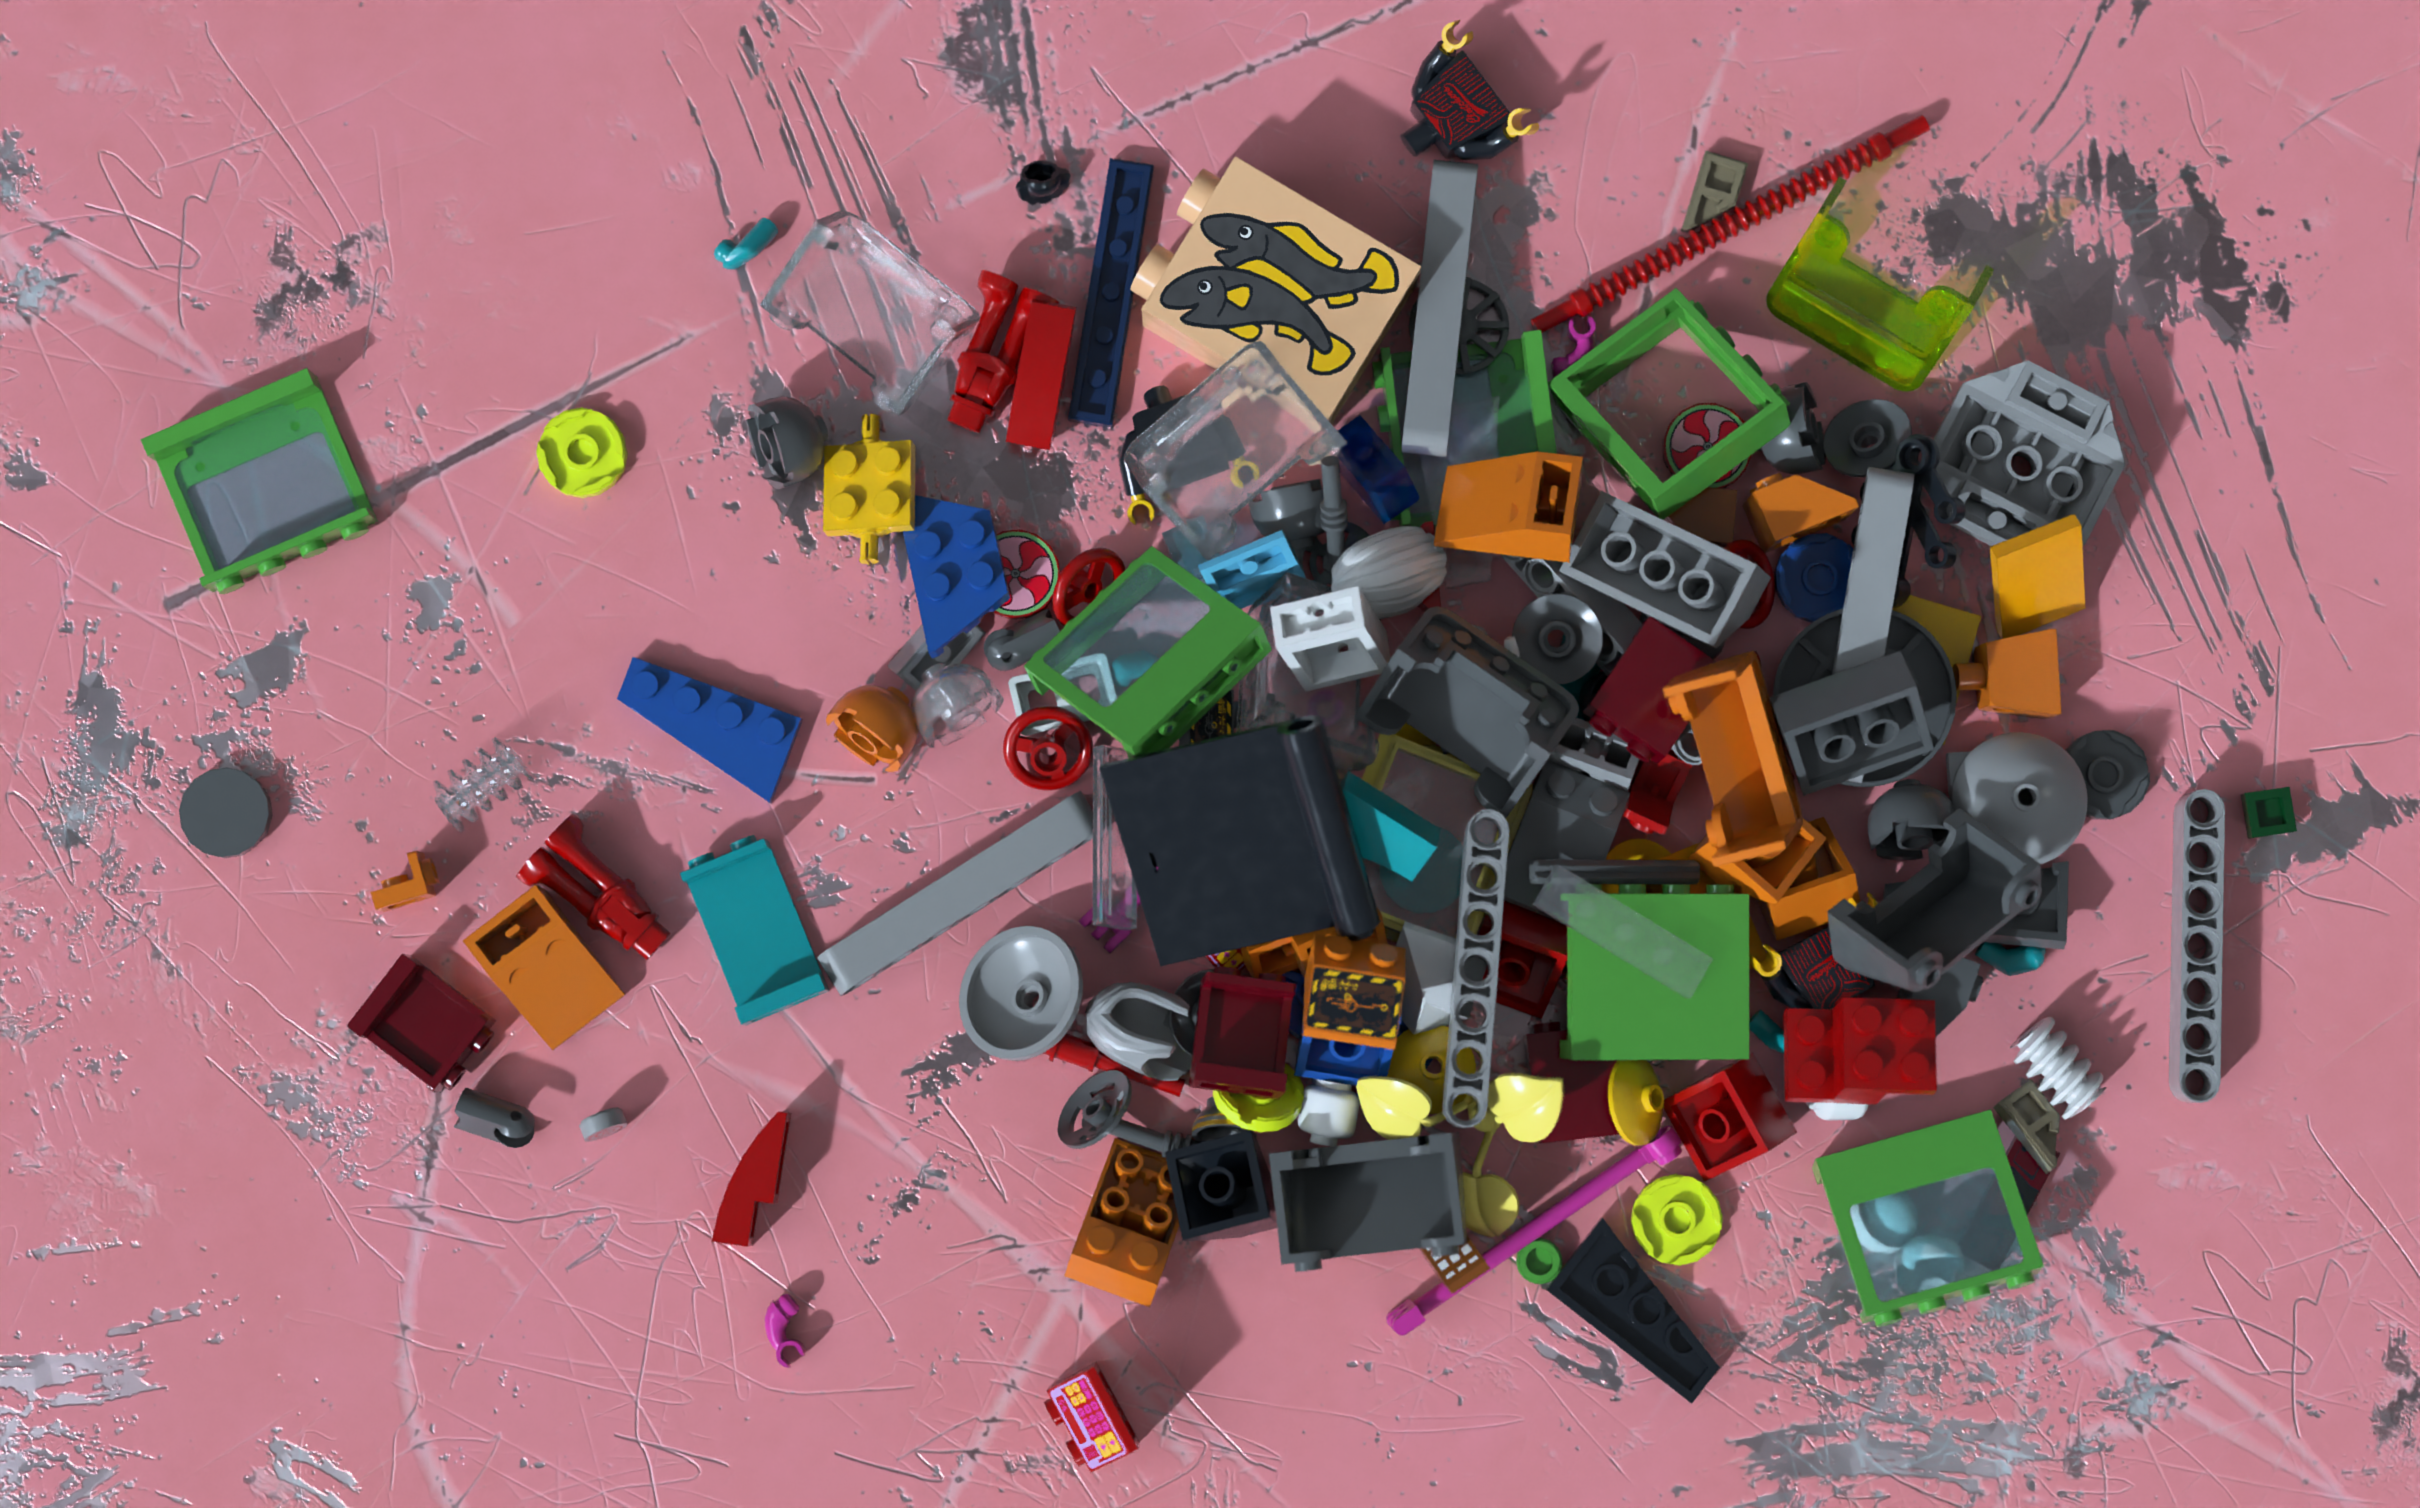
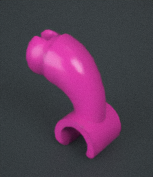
M1591 316L1587 318L1589 332L1586 334H1579L1574 330V321L1571 318L1567 327V334L1571 341L1576 343V347L1566 357H1555L1552 360L1553 378L1593 349L1592 335L1595 331V321Z
M783 1294L776 1301L773 1300L767 1308L765 1330L768 1340L776 1350V1358L779 1364L789 1368L791 1365L783 1356L784 1347L792 1345L797 1348L802 1356L805 1355V1348L799 1340L788 1339L786 1336V1327L790 1322L789 1319L798 1313L799 1305L790 1294Z

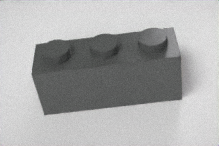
M1901 651L1769 697L1803 796L1934 750L1918 689Z

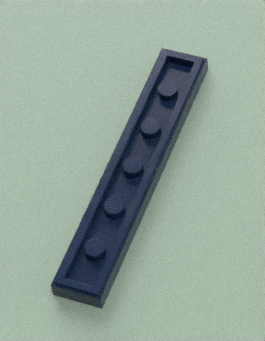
M1111 158L1109 161L1068 421L1113 428L1134 292L1130 288L1138 272L1154 165Z

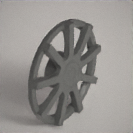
M1466 277L1459 339L1462 367H1456V375L1471 374L1493 363L1504 349L1509 334V318L1499 294L1487 285L1473 280L1471 277ZM1470 288L1479 291L1487 297L1472 310L1467 309ZM1418 299L1413 304L1409 318V334L1412 345ZM1494 304L1501 321H1478L1477 316ZM1478 330L1501 331L1495 349L1477 335ZM1472 341L1487 353L1488 357L1470 366L1467 344Z

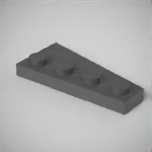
M2069 861L2053 863L2050 868H2042V892L2038 901L2031 908L2023 909L1983 942L2064 950L2067 942ZM1905 882L1885 884L1883 899Z

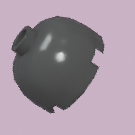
M1807 382L1781 388L1782 395L1790 402V405L1787 406V411L1791 424L1757 451L1762 450L1767 462L1781 472L1800 474L1822 470V465L1826 463L1823 449L1824 433L1821 421H1816L1812 408L1818 407L1812 389Z
M790 397L770 398L749 405L748 411L755 413V417L747 419L750 444L759 467H764L768 463L774 475L767 478L770 485L778 490L810 477L820 466L824 454V442L828 440V430L823 418L820 415L815 416L808 406Z
M1320 479L1273 487L1271 490L1260 493L1259 491L1246 493L1254 525L1265 537L1283 530L1292 548L1299 549L1315 545L1313 536L1326 532L1321 527L1320 502L1324 497Z
M1906 779L1895 783L1894 788L1883 793L1873 804L1868 816L1870 848L1873 850L1876 847L1877 856L1884 859H1922L1921 850L1928 849L1934 843L1941 847L1949 833V830L1944 827L1943 820L1955 812L1953 803L1945 793L1930 785L1921 784L1918 780Z

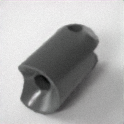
M1049 608L1005 629L992 632L984 642V653L993 668L999 671L1012 670L1027 663L1035 652L1051 641L1060 630Z
M469 1088L463 1090L455 1108V1113L459 1119L454 1128L512 1148L523 1147L532 1140L535 1119L530 1110Z

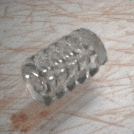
M497 737L492 738L495 749L494 754H490L481 747L477 749L481 762L479 765L474 764L467 758L462 760L466 772L464 776H461L452 769L447 771L451 782L449 787L438 780L433 782L436 796L434 797L436 804L448 821L460 833L464 831L462 816L472 823L479 820L476 806L486 812L493 810L490 795L501 801L508 799L505 784L515 790L522 789L523 784L520 773L534 780V776L513 748Z

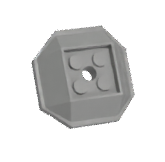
M2029 360L1964 382L1960 386L1933 439L1940 453L1936 470L1950 496L1960 498L1966 507L1963 520L1958 524L1949 525L1993 546L2075 514L2082 525V545H2085L2125 467L2120 442L2113 424L2114 419L2109 401ZM2013 456H2022L2028 460L2031 466L2029 476H2019L2013 471L2011 467ZM1951 503L1947 506L1946 510L1949 518L1953 513Z

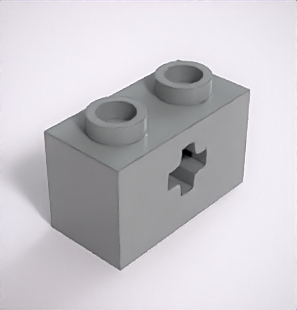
M1579 718L1573 721L1547 759L1627 792L1639 759L1626 749L1628 743L1615 734L1609 737L1600 733L1589 722Z

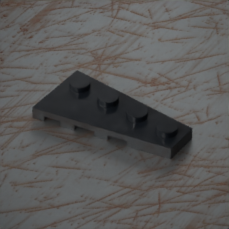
M1601 1217L1545 1290L1692 1404L1720 1367Z

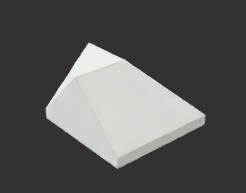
M1405 921L1396 944L1397 947L1406 948L1405 985L1401 1019L1414 1035L1442 1025H1449L1456 938ZM1469 957L1464 962V973L1472 981H1482L1487 964L1479 957ZM1473 1002L1465 1003L1461 1007V1021L1470 1017L1474 1005Z

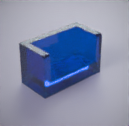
M1361 415L1323 440L1330 455L1336 456L1339 459L1341 475L1383 524L1419 500L1420 496L1406 467Z

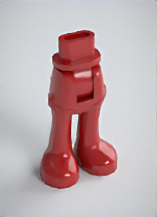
M987 270L981 271L977 285L985 300L983 311L966 351L961 352L959 358H957L959 370L954 393L957 395L951 394L949 400L954 403L947 418V421L978 434L981 432L986 417H993L994 411L992 409L1001 400L1007 388L1015 384L1017 378L1015 369L1022 351L1032 299L1060 304L1058 300L1049 295L1023 287L1013 319L997 357L993 356L989 352L1019 286L1010 279Z
M571 814L551 833L544 844L586 876L602 891V894L598 898L595 897L568 874L544 847H540L520 869L516 878L527 886L544 884L572 904L588 920L587 925L592 930H600L607 936L622 943L627 951L633 948L648 960L671 933L657 921L659 915L656 912L651 913L652 911L648 904L636 891L635 883L628 878L622 879L588 849L582 841L584 825L575 814Z

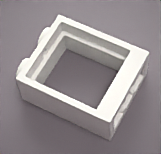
M1359 586L1270 607L1276 649L1306 692L1381 674L1391 659L1387 631ZM1323 609L1324 614L1322 616H1315L1317 610ZM1343 646L1348 647V651L1339 652Z

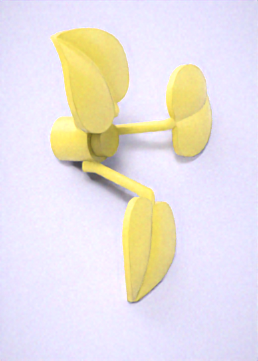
M1506 1073L1497 1076L1493 1081H1489L1485 1117L1480 1123L1473 1126L1475 1129L1485 1132L1472 1168V1174L1463 1172L1465 1216L1468 1229L1484 1236L1499 1237L1516 1220L1519 1213V1199L1515 1189L1500 1176L1494 1174L1482 1175V1165L1492 1137L1503 1122L1508 1133L1513 1138L1522 1142H1537L1549 1135L1556 1125L1562 1109L1564 1092L1562 1078H1542L1523 1073ZM1366 1076L1359 1078L1357 1081L1356 1089L1366 1120L1379 1135L1388 1140L1418 1137L1422 1132V1125L1432 1127L1446 1120L1443 1111L1432 1117L1427 1116L1432 1108L1431 1099L1422 1089L1410 1082L1384 1076ZM1467 1095L1463 1101L1452 1106L1454 1114L1468 1109L1470 1120L1476 1114L1477 1104L1471 1096Z

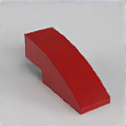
M1032 299L1017 372L1006 442L1050 450L1055 437L1077 307Z
M777 1112L758 1133L742 1156L728 1183L720 1205L712 1242L746 1247L753 1246L759 1202L778 1203L791 1113Z

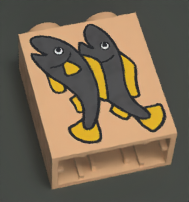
M1236 156L1222 178L1203 168L1192 182L1177 211L1178 216L1193 224L1175 254L1156 244L1144 260L1131 285L1130 290L1146 299L1141 308L1143 327L1326 435L1417 286L1421 266Z

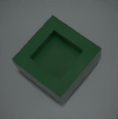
M2290 787L2241 794L2248 839L2297 831Z

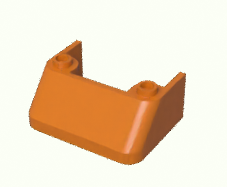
M1754 651L1741 653L1673 677L1662 688L1664 696L1668 697L1671 710L1675 715L1681 714L1685 721L1690 720L1714 803L1711 819L1705 821L1711 845H1718L1719 848L1712 857L1714 867L1786 850L1802 827L1803 816L1757 655Z

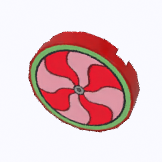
M1697 403L1682 410L1669 423L1662 440L1663 460L1667 469H1669L1672 475H1675L1745 423L1744 420L1732 409L1717 403ZM1752 455L1709 487L1724 489L1732 485L1746 471Z
M1017 529L998 533L997 539L1010 599L993 613L1014 620L1028 618L1045 610L1053 599L1054 588L1060 575L1059 561L1053 549L1040 536L1028 531Z

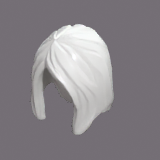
M1401 526L1386 529L1357 541L1341 554L1331 569V592L1359 586L1379 619L1404 614L1416 608L1426 597L1443 584L1447 573L1445 568L1447 555L1443 547L1434 546L1435 537L1431 533L1426 534L1420 527Z

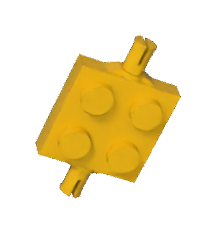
M864 414L861 416V441L845 445L824 446L823 532L828 537L851 535L860 538L859 562L870 564L871 561L872 564H876L879 562V537L886 536L892 532L915 531L916 445L912 440H880L881 417L877 414H870V417Z

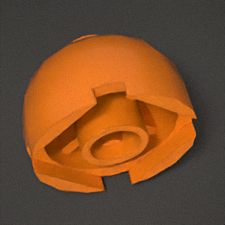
M863 685L852 689L836 702L826 717L827 725L834 721L838 727L834 736L845 748L872 766L878 760L888 763L889 765L884 770L888 772H895L901 768L914 748L918 734L917 721L913 711L908 706L910 703L908 697L892 686L885 689L876 685Z

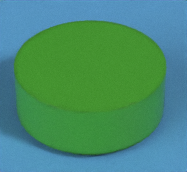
M1537 1238L1517 1252L1516 1267L1520 1275L1527 1281L1534 1284H1545L1552 1281L1560 1272L1562 1256L1554 1243L1547 1239Z

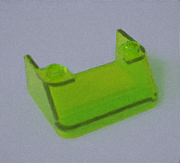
M1839 176L1769 289L1766 296L1767 307L1781 321L1892 388L1905 392L1916 390L1922 385L1975 307L1994 269L1986 265L1966 296L1951 287L1938 285L1929 288L1919 302L1913 300L1842 257L1849 246L1850 233L1840 220L1828 214L1847 182Z

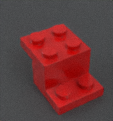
M1842 997L1833 1009L1786 1008L1784 1011L1785 1102L1876 1105L1887 1093L1934 1095L1937 1092L1935 1000Z

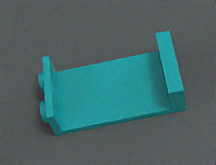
M755 835L733 842L729 845L732 852L715 858L713 852L690 860L687 862L690 869L680 873L683 882L687 883L737 1004V1007H734L738 1019L741 1025L745 1026L829 991L770 843L764 838L757 841Z

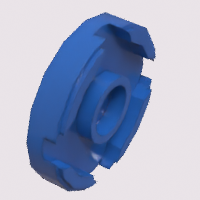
M1828 533L1809 534L1795 540L1780 555L1774 571L1775 591L1782 605L1795 617L1810 623L1826 614L1843 609L1853 547Z

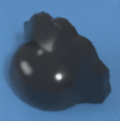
M1035 161L1027 164L1022 169L1020 181L1016 184V191L1021 200L1027 201L1031 205L1037 203L1046 204L1053 198L1060 197L1063 191L1069 187L1071 175L1068 169L1060 168L1050 161Z

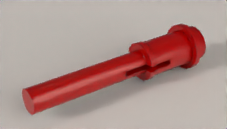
M1068 1033L1057 1044L1043 1053L1049 1056V1061L1053 1062L1054 1058L1088 1069L1090 1072H1093L1094 1067L1104 1071L1117 1070L1130 1080L1180 1097L1185 1080L1181 1078L1177 1081H1163L1144 1076L1113 1061L1099 1051L1093 1042Z

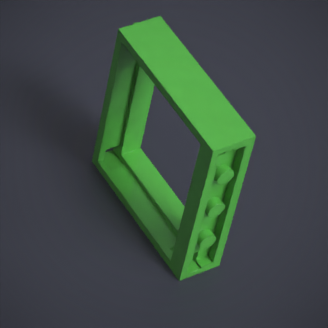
M1677 288L1548 382L1555 405L1647 507L1662 520L1767 444L1791 424L1787 411V406L1790 405V402L1782 395L1780 387L1775 383L1769 386L1761 378L1763 375L1762 371L1754 359L1748 354L1742 357L1734 349L1735 343L1728 332L1720 325L1714 328L1707 321L1708 315L1699 302L1695 303L1693 300L1689 302ZM1681 327L1760 412L1663 483L1585 397Z

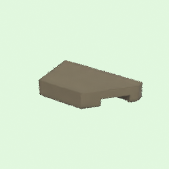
M1705 151L1681 228L1682 232L1688 233L1690 230L1701 226V224H1705L1713 218L1719 217L1724 212L1734 209L1748 163Z
M2029 1080L1998 1102L1993 1108L2047 1175L2057 1166L2055 1151L2060 1115L2043 1093L2038 1090L2035 1083Z

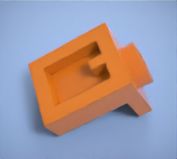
M416 850L407 853L414 879L409 880L408 875L403 874L381 881L383 889L370 892L375 910L386 912L435 897L436 893L433 885L439 883V877L432 858L425 859L424 853Z

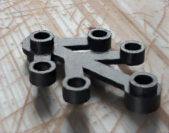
M1914 434L1903 440L1896 449V463L1888 469L1914 474L1893 608L1902 606L1910 596L1911 587L1905 578V572L1914 531L1925 550V560L1930 567L1948 569L1954 565L1957 558L1956 548L1950 542H1943L1920 501L1922 486H1924L1935 504L1934 515L1940 523L1958 524L1963 520L1966 513L1964 502L1960 498L1950 496L1936 470L1940 459L1939 448L1936 442L1931 437L1923 434ZM1921 451V452H1922V459H1921V462L1919 463V461H1918V455H1919V452ZM1865 482L1862 484V486H1861V488H1860V498H1861V500H1862V495H1863V490H1864V484H1865ZM1951 503L1953 513L1949 518L1946 510L1947 506ZM1857 525L1854 527L1851 534V540L1853 545L1855 543ZM1940 548L1944 551V558L1941 562L1938 560Z

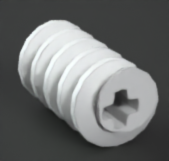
M2046 1017L2021 1035L2010 1048L2016 1046L2020 1048L2014 1059L2016 1065L2027 1060L2032 1062L2026 1073L2028 1078L2039 1074L2044 1076L2038 1087L2040 1092L2054 1087L2056 1093L2050 1101L2052 1106L2067 1102L2068 1107L2062 1115V1118L2066 1120L2087 1108L2105 1091L2106 1087L2098 1089L2103 1081V1075L2100 1072L2085 1076L2091 1067V1061L2084 1058L2073 1062L2079 1052L2078 1046L2072 1044L2061 1048L2067 1038V1034L2062 1030L2049 1034L2055 1024V1020L2052 1017Z

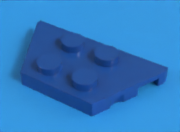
M915 495V531H903L928 653L931 658H935L945 652L943 647L963 631L967 634L980 623L985 614L994 612L1010 599V593L993 516L990 510Z

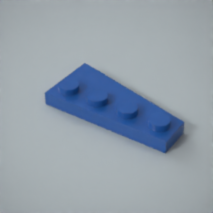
M635 657L631 660L617 697L626 706L769 803H772L803 720L801 718Z

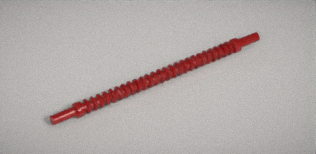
M1920 115L1886 134L1877 132L1867 138V144L1864 145L1858 142L1856 150L1853 151L1851 148H1847L1845 156L1835 154L1833 162L1824 160L1822 168L1814 165L1810 174L1802 171L1799 180L1791 177L1789 185L1786 186L1784 183H1780L1778 191L1768 189L1767 196L1757 195L1755 203L1747 200L1745 208L1741 209L1735 206L1732 215L1724 212L1722 220L1719 221L1717 218L1711 220V226L1701 224L1700 231L1690 230L1688 238L1680 235L1677 244L1668 241L1665 250L1657 247L1655 255L1652 256L1649 253L1644 255V261L1640 262V260L1634 259L1632 267L1629 268V266L1623 265L1621 273L1613 270L1610 274L1611 278L1600 277L1598 285L1590 282L1587 290L1578 288L1569 294L1568 300L1532 318L1533 328L1541 330L1543 333L1576 315L1583 318L1594 311L1593 306L1597 305L1602 308L1605 299L1614 302L1617 293L1625 296L1627 288L1631 287L1633 290L1638 288V282L1642 281L1644 284H1648L1649 277L1653 275L1655 278H1659L1661 270L1669 273L1672 270V264L1680 267L1683 264L1684 258L1692 261L1694 253L1698 252L1700 255L1705 253V247L1709 246L1711 249H1715L1717 241L1720 240L1722 243H1726L1728 235L1737 237L1739 229L1747 232L1750 229L1751 223L1759 226L1762 217L1770 220L1772 212L1776 211V213L1782 214L1784 206L1787 205V207L1793 208L1795 200L1804 202L1806 194L1814 197L1817 194L1818 188L1826 191L1829 182L1837 185L1839 177L1842 176L1845 179H1849L1850 172L1860 173L1862 165L1871 167L1873 165L1872 160L1875 159L1881 162L1892 155V150L1930 131L1926 118Z

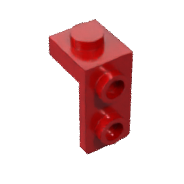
M1670 750L1667 756L1659 763H1655L1652 760L1649 763L1642 761L1630 786V795L1623 816L1629 819L1633 827L1649 834L1658 832L1665 835L1670 824L1673 804L1692 765L1685 763L1673 750Z

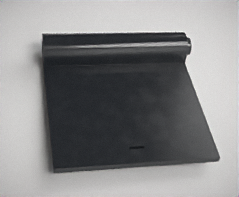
M1309 715L1100 765L1099 769L1160 966L1334 926L1337 935L1347 937L1351 941H1358L1371 936L1374 933V928L1379 925V914L1324 723L1320 716Z

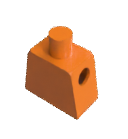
M2047 629L1983 643L1974 649L1975 663H1955L1953 665L1956 690H1976L1979 710L2038 719H2049L2062 714L2056 629Z

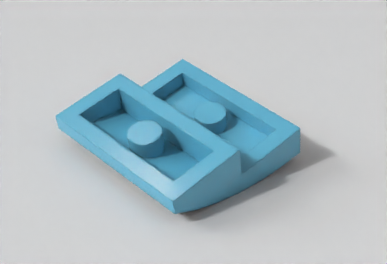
M1283 530L1198 565L1206 584L1240 609L1307 582L1300 561Z

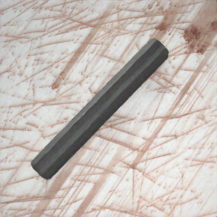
M1533 859L1529 864V880L1533 884L1695 885L1700 881V864L1696 860Z

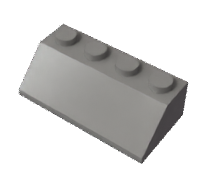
M1603 491L1598 496L1572 545L1570 562H1563L1559 570L1561 573L1714 648L1722 644L1750 618L1771 578L1757 564Z

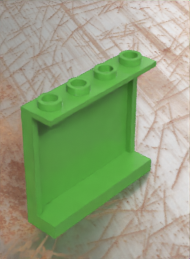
M1574 884V893H1560V900H1567V1040H1560L1561 1059H1749V894H1734V885H1706V894H1690V885L1662 884V894L1646 893V884H1618V893H1602V884Z

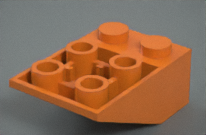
M1536 451L1447 466L1434 546L1569 563L1581 491L1583 457Z
M534 885L463 940L489 977L553 1051L625 996L619 985L543 887Z
M1114 1138L1072 1250L1065 1277L1147 1307L1151 1306L1179 1228L1166 1157Z

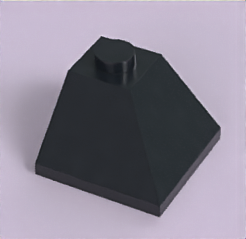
M1247 1130L1165 1152L1183 1241L1240 1238L1277 1228L1272 1177L1254 1131Z

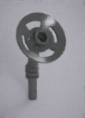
M1325 456L1321 459L1324 499L1320 502L1321 527L1326 531L1327 543L1322 544L1317 536H1313L1315 545L1294 549L1302 568L1305 551L1311 553L1309 567L1314 580L1310 583L1307 580V582L1297 585L1300 592L1306 598L1323 595L1327 584H1332L1331 569L1341 554L1357 541L1370 536L1360 526L1348 522L1347 502L1342 498L1339 459L1336 456ZM1344 532L1349 533V535H1348L1346 541H1345ZM1317 556L1323 557L1322 566L1324 572L1321 574L1316 566Z
M1117 1070L1100 1072L1078 1087L1066 1102L1058 1121L1060 1140L1073 1149L1089 1147L1108 1134L1160 1151L1162 1157H1166L1165 1152L1202 1143L1193 1140L1192 1135L1187 1134L1183 1138L1182 1133L1177 1132L1173 1136L1172 1131L1169 1130L1163 1134L1123 1120L1122 1117L1131 1100L1132 1085L1128 1077ZM1114 1086L1113 1090L1103 1091L1093 1097V1095L1099 1092L1100 1090L1106 1087ZM1123 1098L1122 1106L1120 1108V1101ZM1082 1109V1128L1074 1131L1075 1120Z

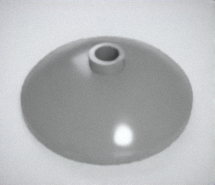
M2024 732L2001 734L1976 746L1959 765L1952 782L1950 796L1955 811L1961 808L2040 864L2055 859L2071 846L2083 827L2088 804L2086 784L2074 759L2055 742L2036 734ZM2022 789L2028 790L2032 794L2033 799L2029 806L2022 805L2018 800V794Z
M1015 927L991 938L972 958L961 983L959 1010L963 1026L970 1039L986 1053L1011 1061L1030 1059L1052 1048L1070 1029L1080 1008L1083 995V976L1079 960L1065 940L1051 931L1040 927ZM1039 995L1038 1002L1033 1007V1000Z

